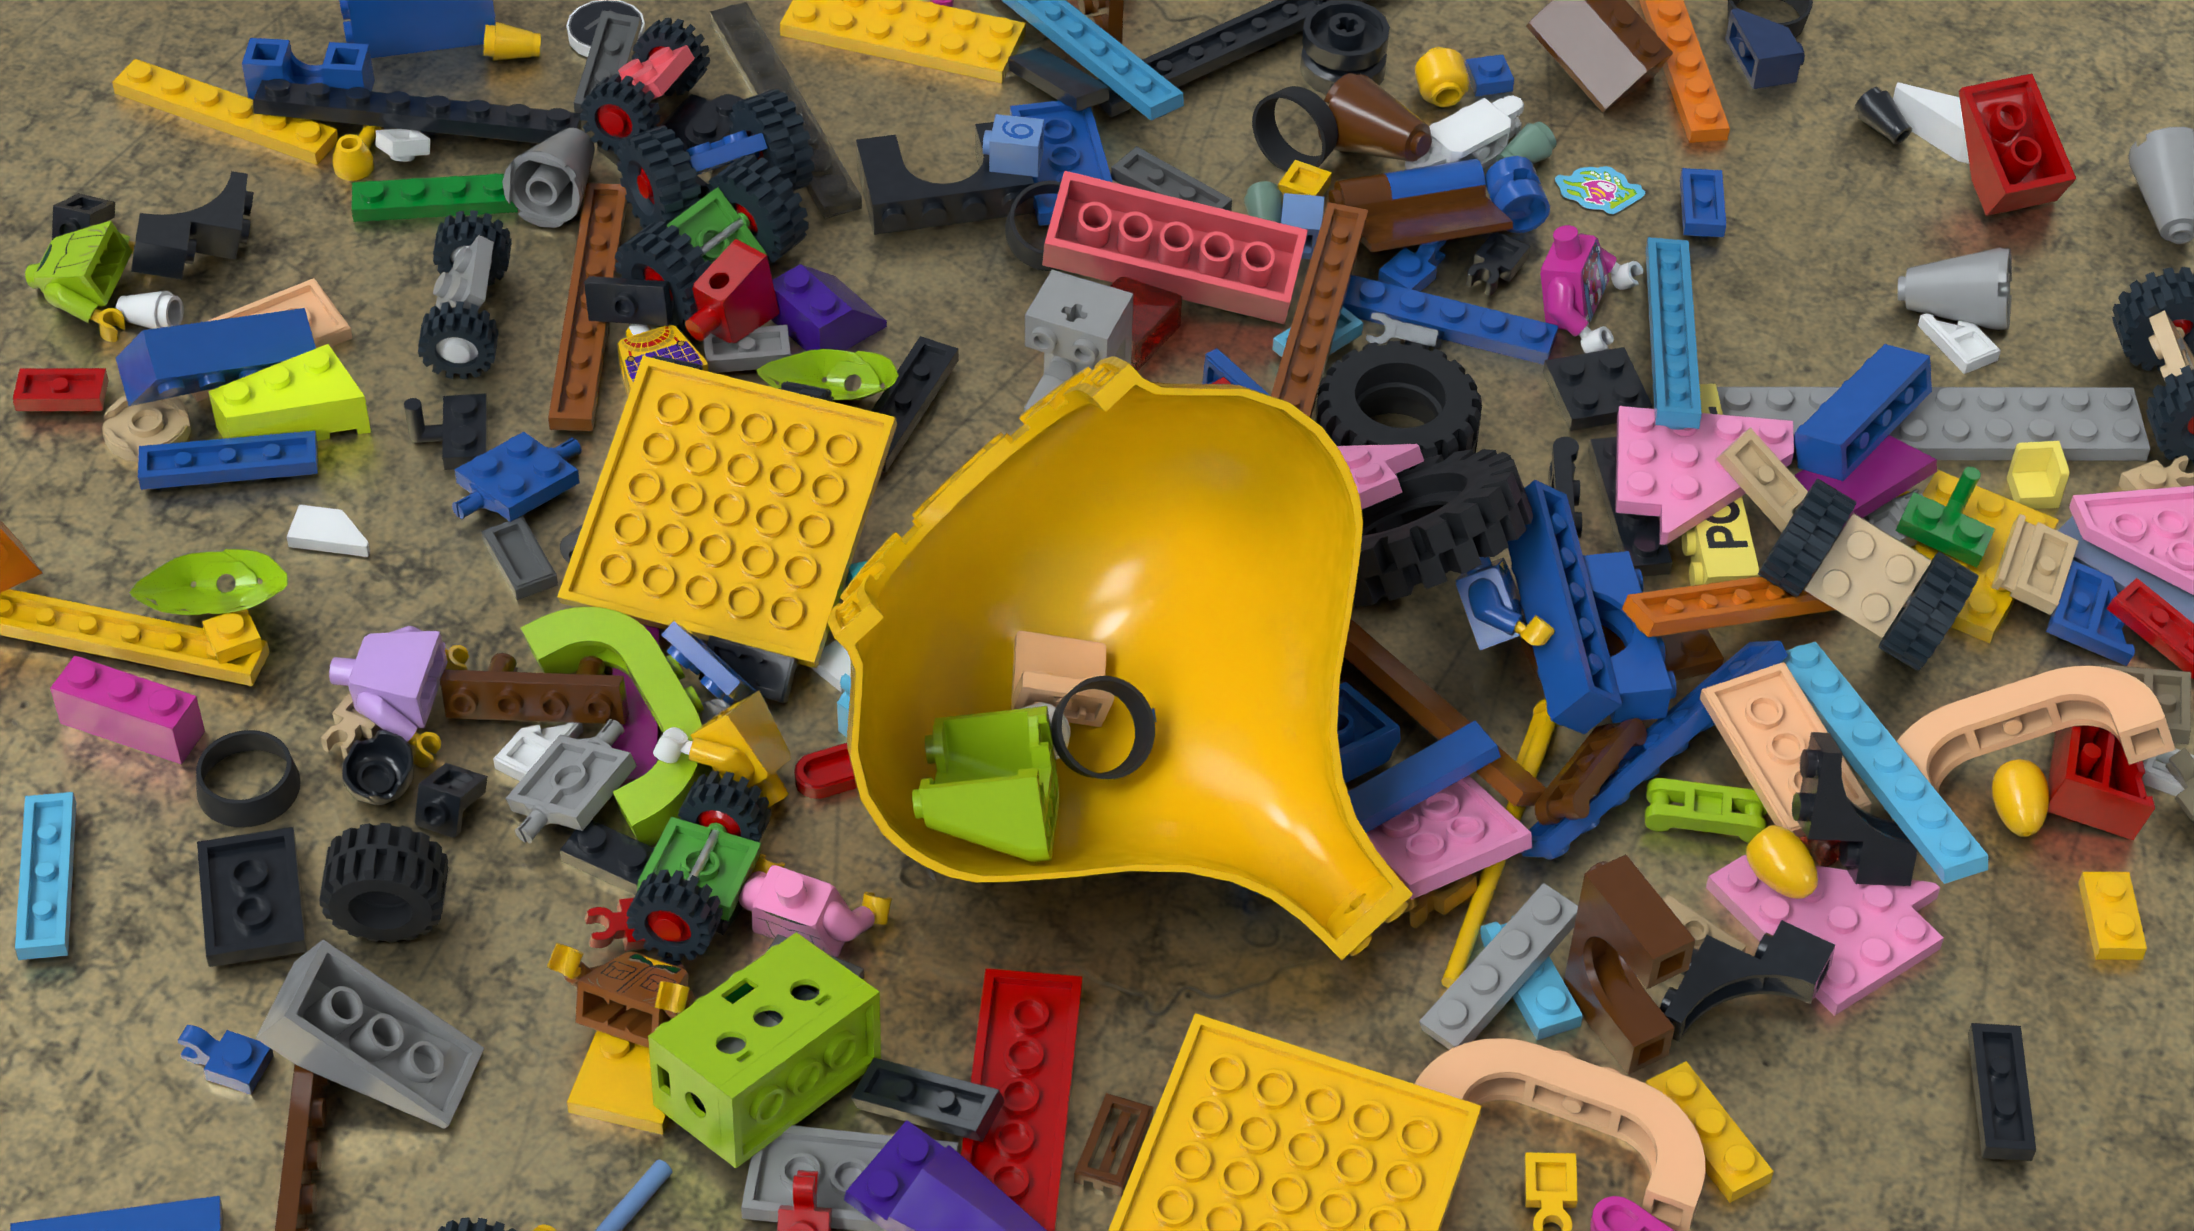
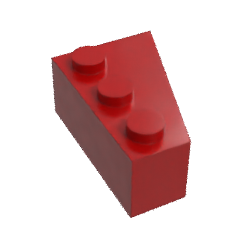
M2080 725L2055 731L2048 780V812L2134 840L2155 810L2153 797L2147 796L2142 779L2146 772L2143 760L2129 765L2118 738L2100 727Z

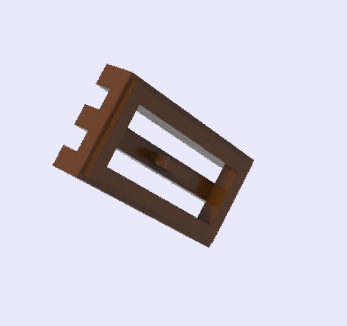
M1106 1093L1075 1170L1074 1183L1084 1186L1085 1181L1093 1183L1094 1189L1103 1191L1106 1186L1113 1189L1112 1194L1122 1197L1152 1121L1154 1107ZM1114 1108L1122 1110L1099 1170L1091 1168ZM1132 1115H1139L1117 1174H1111L1112 1166Z

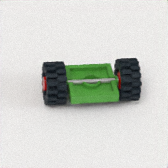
M713 771L709 777L703 774L698 778L697 782L694 781L679 810L678 817L681 818H670L638 879L637 893L627 910L626 916L629 918L626 923L628 929H635L632 936L636 941L643 938L646 940L643 948L649 952L653 947L659 949L657 955L659 957L666 958L668 953H672L673 961H682L684 954L688 960L695 959L697 954L702 955L709 946L721 922L720 919L729 921L739 901L742 887L751 876L760 858L762 844L760 840L770 822L771 809H767L769 805L767 797L758 798L762 790L757 785L751 789L748 788L749 780L743 776L738 782L733 780L734 773L726 772L723 778H721L718 771Z

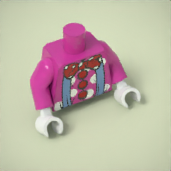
M1571 225L1561 226L1553 232L1554 242L1544 260L1540 273L1545 323L1557 325L1558 329H1566L1574 337L1579 335L1581 337L1582 349L1585 353L1609 350L1607 345L1614 341L1611 331L1605 326L1593 331L1588 327L1609 282L1608 273H1611L1613 285L1619 290H1625L1639 285V282L1633 277L1643 274V268L1637 261L1619 265L1614 255L1600 247L1597 237L1583 233L1578 234L1577 228Z

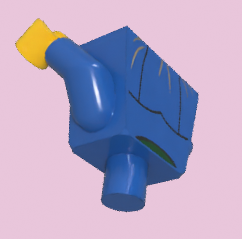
M1479 557L1482 565L1464 574H1460L1455 580L1479 650L1521 636L1531 645L1541 646L1554 634V628L1537 615L1527 625L1524 610L1520 604L1519 591L1504 558L1491 562L1490 557Z

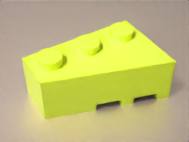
M329 344L208 391L216 428L224 439L316 431L317 441L330 439L329 433L357 429L358 435L371 433L365 396Z

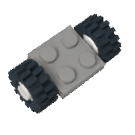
M474 210L470 211V216L468 217L465 216L464 211L456 212L455 219L449 215L445 217L444 223L440 222L433 251L434 265H438L437 271L441 274L433 289V294L437 296L435 306L430 308V313H426L423 317L418 343L419 357H423V364L426 367L433 364L432 372L438 375L442 370L446 371V378L453 379L454 373L460 374V379H468L470 372L474 378L479 377L482 370L487 372L491 368V363L494 364L499 329H497L495 319L489 320L490 313L484 310L479 314L478 309L485 302L487 285L495 284V278L501 280L504 277L505 271L507 272L512 245L510 231L508 228L503 229L502 221L497 219L492 223V215L485 213L484 217L480 218L477 217L478 211Z

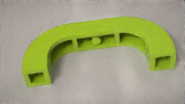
M575 607L547 614L521 627L530 650L543 673L571 674L577 671L582 658L595 656L602 659L605 666L616 668L628 675L662 733L669 728L676 727L684 731L689 741H693L690 735L703 726L698 713L703 711L704 707L692 685L685 689L681 685L679 680L685 678V675L679 663L670 654L664 656L651 633L632 617L607 608ZM682 752L677 762L666 763L658 760L646 774L613 791L620 810L635 838L649 846L657 843L670 818H681L678 817L679 810L694 781L697 782L698 778L703 774L709 777L712 772V766L689 760V755Z

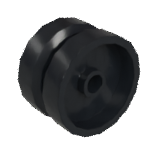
M1353 0L1328 1L1314 7L1305 17L1303 27L1300 71L1304 81L1314 90L1327 95L1338 79L1349 73L1366 75L1380 85L1384 80L1390 31L1386 17L1375 7Z

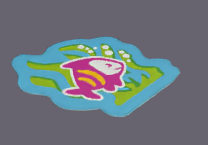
M1608 166L1599 168L1583 167L1573 171L1571 176L1558 175L1555 177V182L1560 187L1563 197L1577 201L1586 209L1603 210L1608 214L1620 212L1646 194L1641 185L1628 183L1624 174L1616 172L1615 169Z

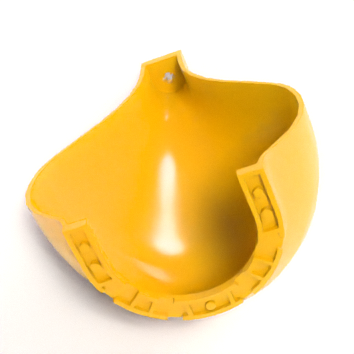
M1113 356L1104 358L1094 366L1093 370L1086 367L1021 414L1019 419L1024 425L1011 436L1008 433L1003 435L1000 432L963 464L911 514L915 518L912 521L915 525L903 537L897 532L893 533L875 552L841 594L840 598L843 602L841 604L838 603L831 610L828 625L834 638L848 652L851 662L847 749L860 799L882 834L897 848L921 865L951 878L978 883L1070 878L1126 871L1186 872L1230 881L1269 897L1301 920L1341 961L1348 954L1355 956L1372 940L1371 933L1384 921L1386 923L1394 921L1405 911L1408 906L1406 901L1413 893L1377 852L1357 820L1342 773L1337 734L1340 674L1352 614L1363 530L1360 497L1350 468L1341 451L1323 427L1285 400L1233 384L1150 382L1142 378L1130 363ZM1018 631L1104 643L1106 645L1105 676L1117 677L1135 686L1146 698L1151 709L1154 708L1156 715L1155 738L1151 752L1144 763L1127 776L1117 779L1086 777L1071 770L1060 758L1056 760L1059 783V807L1052 859L1039 862H1029L927 828L924 818H915L912 791L913 789H919L922 778L932 777L935 781L936 763L928 764L925 751V736L933 735L935 718L1011 710L1014 645ZM1115 695L1102 727L1069 723L1070 738L1067 749L1080 765L1092 772L1104 773L1117 768L1126 760L1132 750L1135 739L1134 722L1126 705Z

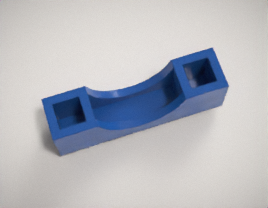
M1629 551L1583 555L1601 625L1612 630L1626 647L1620 653L1610 657L1622 701V706L1610 714L1612 723H1620L1633 718H1639L1640 720L1666 718L1670 699L1676 697L1677 688L1674 673L1667 671L1664 663V641L1661 636L1647 637L1622 610L1627 595L1643 593L1644 583L1641 570L1639 568L1634 569Z

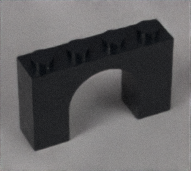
M994 122L975 124V155L979 165L978 171L962 181L946 184L927 182L911 174L904 165L896 134L856 139L857 172L874 235L1008 217L1014 200L1025 188L1034 184L1032 176L989 172V155L983 154V138L985 130L992 131ZM1034 196L1020 204L1015 210L1014 216L1034 214Z

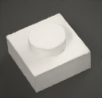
M376 130L375 146L390 155L392 160L406 162L414 160L417 155L430 154V138L417 130Z

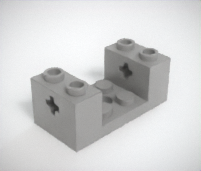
M1051 270L1025 314V347L1044 352V374L1025 405L1024 412L1086 367L1093 370L1094 366L1104 358L1118 357L1131 364L1133 293Z

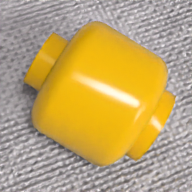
M1435 47L1422 55L1415 65L1417 84L1422 98L1428 103L1439 107H1449L1458 103L1469 90L1470 79L1465 61L1461 53L1455 49Z

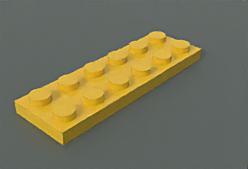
M792 0L780 22V36L1001 84L1009 71L1008 58L1017 54L1026 35V23L920 0Z

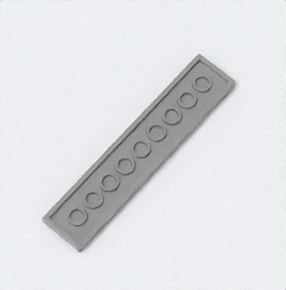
M1717 387L1723 415L1793 421V435H1795L1797 428L1804 424L1819 409L1821 404L1826 402L1840 387ZM1932 387V392L1889 434L1937 460H2012L2018 443L2060 441L2065 459L2072 461H2147L2150 452V445L2134 387ZM1795 448L1792 460H1797Z

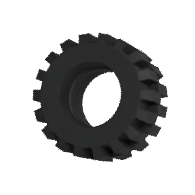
M368 823L360 825L359 829L349 828L344 830L342 836H336L331 841V846L327 850L319 898L320 906L323 907L322 913L326 919L333 920L332 925L336 928L347 930L348 934L354 937L367 938L368 941L399 942L401 939L409 941L418 938V934L426 935L432 931L433 925H438L443 913L449 868L447 854L442 853V847L438 842L429 841L430 836L423 832H414L412 828L403 825L398 827L392 826L391 823H380V825Z

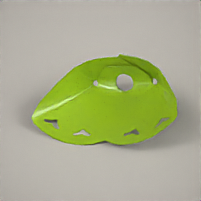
M832 349L809 350L768 362L757 369L758 375L771 387L781 388L783 382L789 381L831 390V396L834 397V401L859 400L873 396L890 388L895 384L899 376L893 362L889 358L881 354L858 350L856 352ZM854 374L858 375L861 378V387L856 391H848L845 387L847 378ZM824 377L827 378V381L825 383L822 382V379Z
M225 549L224 551L198 552L176 557L137 581L129 593L141 603L164 613L179 615L224 614L249 609L261 604L285 589L288 585L287 573L266 554L246 549ZM224 574L232 575L235 579V588L230 592H221L217 587L219 577ZM259 578H261L262 584H258ZM195 581L196 586L192 587L191 583Z

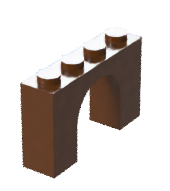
M1625 854L1610 862H1599L1584 874L1564 983L1583 1014L1585 1021L1627 1075H1630L1667 1057L1675 1030L1673 1024L1649 996L1639 980L1646 989H1649L1689 970L1695 938Z

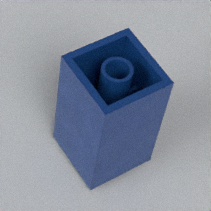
M339 0L343 20H351L343 22L346 43L369 44L371 58L484 45L485 24L495 25L496 22L493 0Z

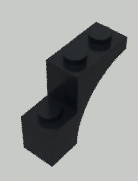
M231 171L230 179L224 190L211 202L197 209L164 215L140 213L131 272L182 280L185 263L193 264L195 253L236 260L239 243L247 244L251 223V220L243 219V215L250 216L254 195V192L246 191L248 174Z
M1811 732L1808 749H1804L1800 756V773L1803 778L1800 792H1796L1792 800L1793 819L1799 823L1807 839L1841 841L1839 846L1840 863L1842 866H1845L1855 884L1911 886L1918 850L1895 821L1882 819L1862 810L1846 796L1841 768L1843 753L1830 733Z
M1781 920L1774 935L1767 932L1764 934L1755 956L1706 935L1699 950L1693 949L1689 970L1680 973L1684 975L1678 989L1669 987L1659 1007L1675 1027L1672 1039L1680 1042L1686 1031L1699 1017L1713 1007L1734 998L1756 994H1774L1799 999L1811 1004L1832 964L1835 944Z

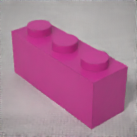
M78 656L72 658L50 687L60 724L181 765L205 732L197 696Z

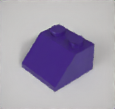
M800 264L772 280L780 313L771 321L776 325H787L789 337L805 351L819 349L846 351L887 327V320L834 275Z

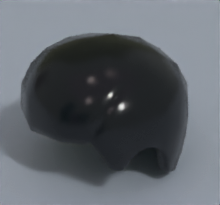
M379 730L374 737L365 741L356 740L342 763V780L346 789L356 800L372 805H385L401 798L414 779L412 749L402 736L387 730Z

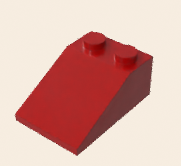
M2033 74L1966 86L1959 90L1971 180L1986 216L2057 201L2074 183L2076 176Z

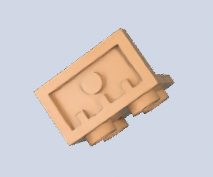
M1018 631L1014 645L1011 710L1024 708L1039 702L1051 704L1056 708L1062 698L1080 682L1096 676H1105L1106 645L1100 642ZM1098 689L1078 692L1070 698L1063 714L1069 723L1102 727L1114 701V695Z

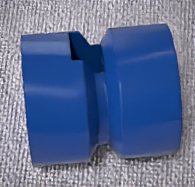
M1521 156L1506 157L1497 161L1488 169L1485 174V184L1490 199L1513 221V229L1507 230L1508 232H1529L1545 222L1550 214V204L1530 160Z

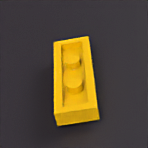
M1687 1061L1646 1080V1084L1669 1097L1688 1116L1703 1146L1705 1172L1729 1203L1771 1183L1774 1171Z

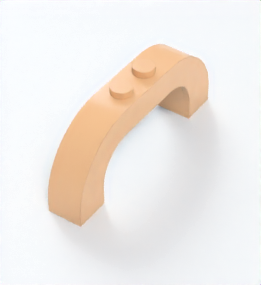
M2100 666L2059 668L1950 703L1919 719L1896 741L1937 792L1948 773L1967 760L2073 726H2096L2114 734L2122 745L2129 765L2176 750L2161 705L2151 689L2137 678L2125 672Z
M1506 1038L1476 1040L1454 1047L1433 1060L1417 1078L1416 1085L1479 1105L1494 1100L1515 1101L1627 1142L1642 1155L1650 1171L1651 1178L1646 1188L1642 1208L1673 1230L1690 1231L1705 1177L1703 1146L1688 1116L1669 1097L1652 1086L1625 1076L1613 1068L1600 1067L1577 1059L1565 1051H1555L1531 1042Z

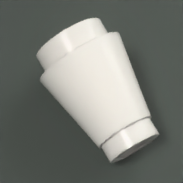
M169 291L121 296L116 304V309L122 312L124 321L149 329L177 326L181 324L183 319V303L178 296L172 295Z

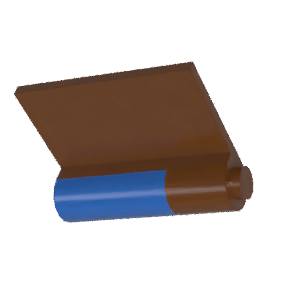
M1478 159L1338 180L1335 182L1334 190H1330L1328 195L1330 203L1368 210L1367 223L1361 242L1371 252L1418 244L1427 246L1438 244V241L1513 229V221L1486 197L1484 171Z

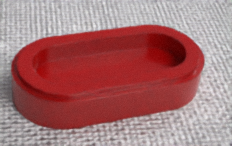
M847 743L807 754L795 765L796 788L806 797L822 799L857 788Z

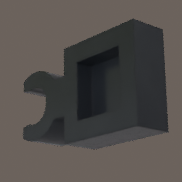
M1493 232L1475 253L1474 264L1468 270L1466 286L1471 288L1476 281L1483 280L1487 282L1485 294L1488 296L1494 294L1498 288L1499 278L1510 282L1528 260L1530 246L1499 232Z

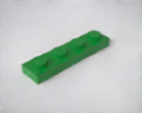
M504 174L352 182L351 211L353 222L447 217L449 215L456 216V212L464 211L466 216L470 215L471 210L478 211V215L485 213H517L518 208L512 201L509 204L505 198L502 183Z

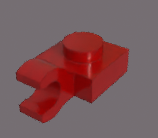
M798 1170L797 1175H794V1206L781 1205L779 1207L777 1231H831L832 1208L817 1207L818 1171Z

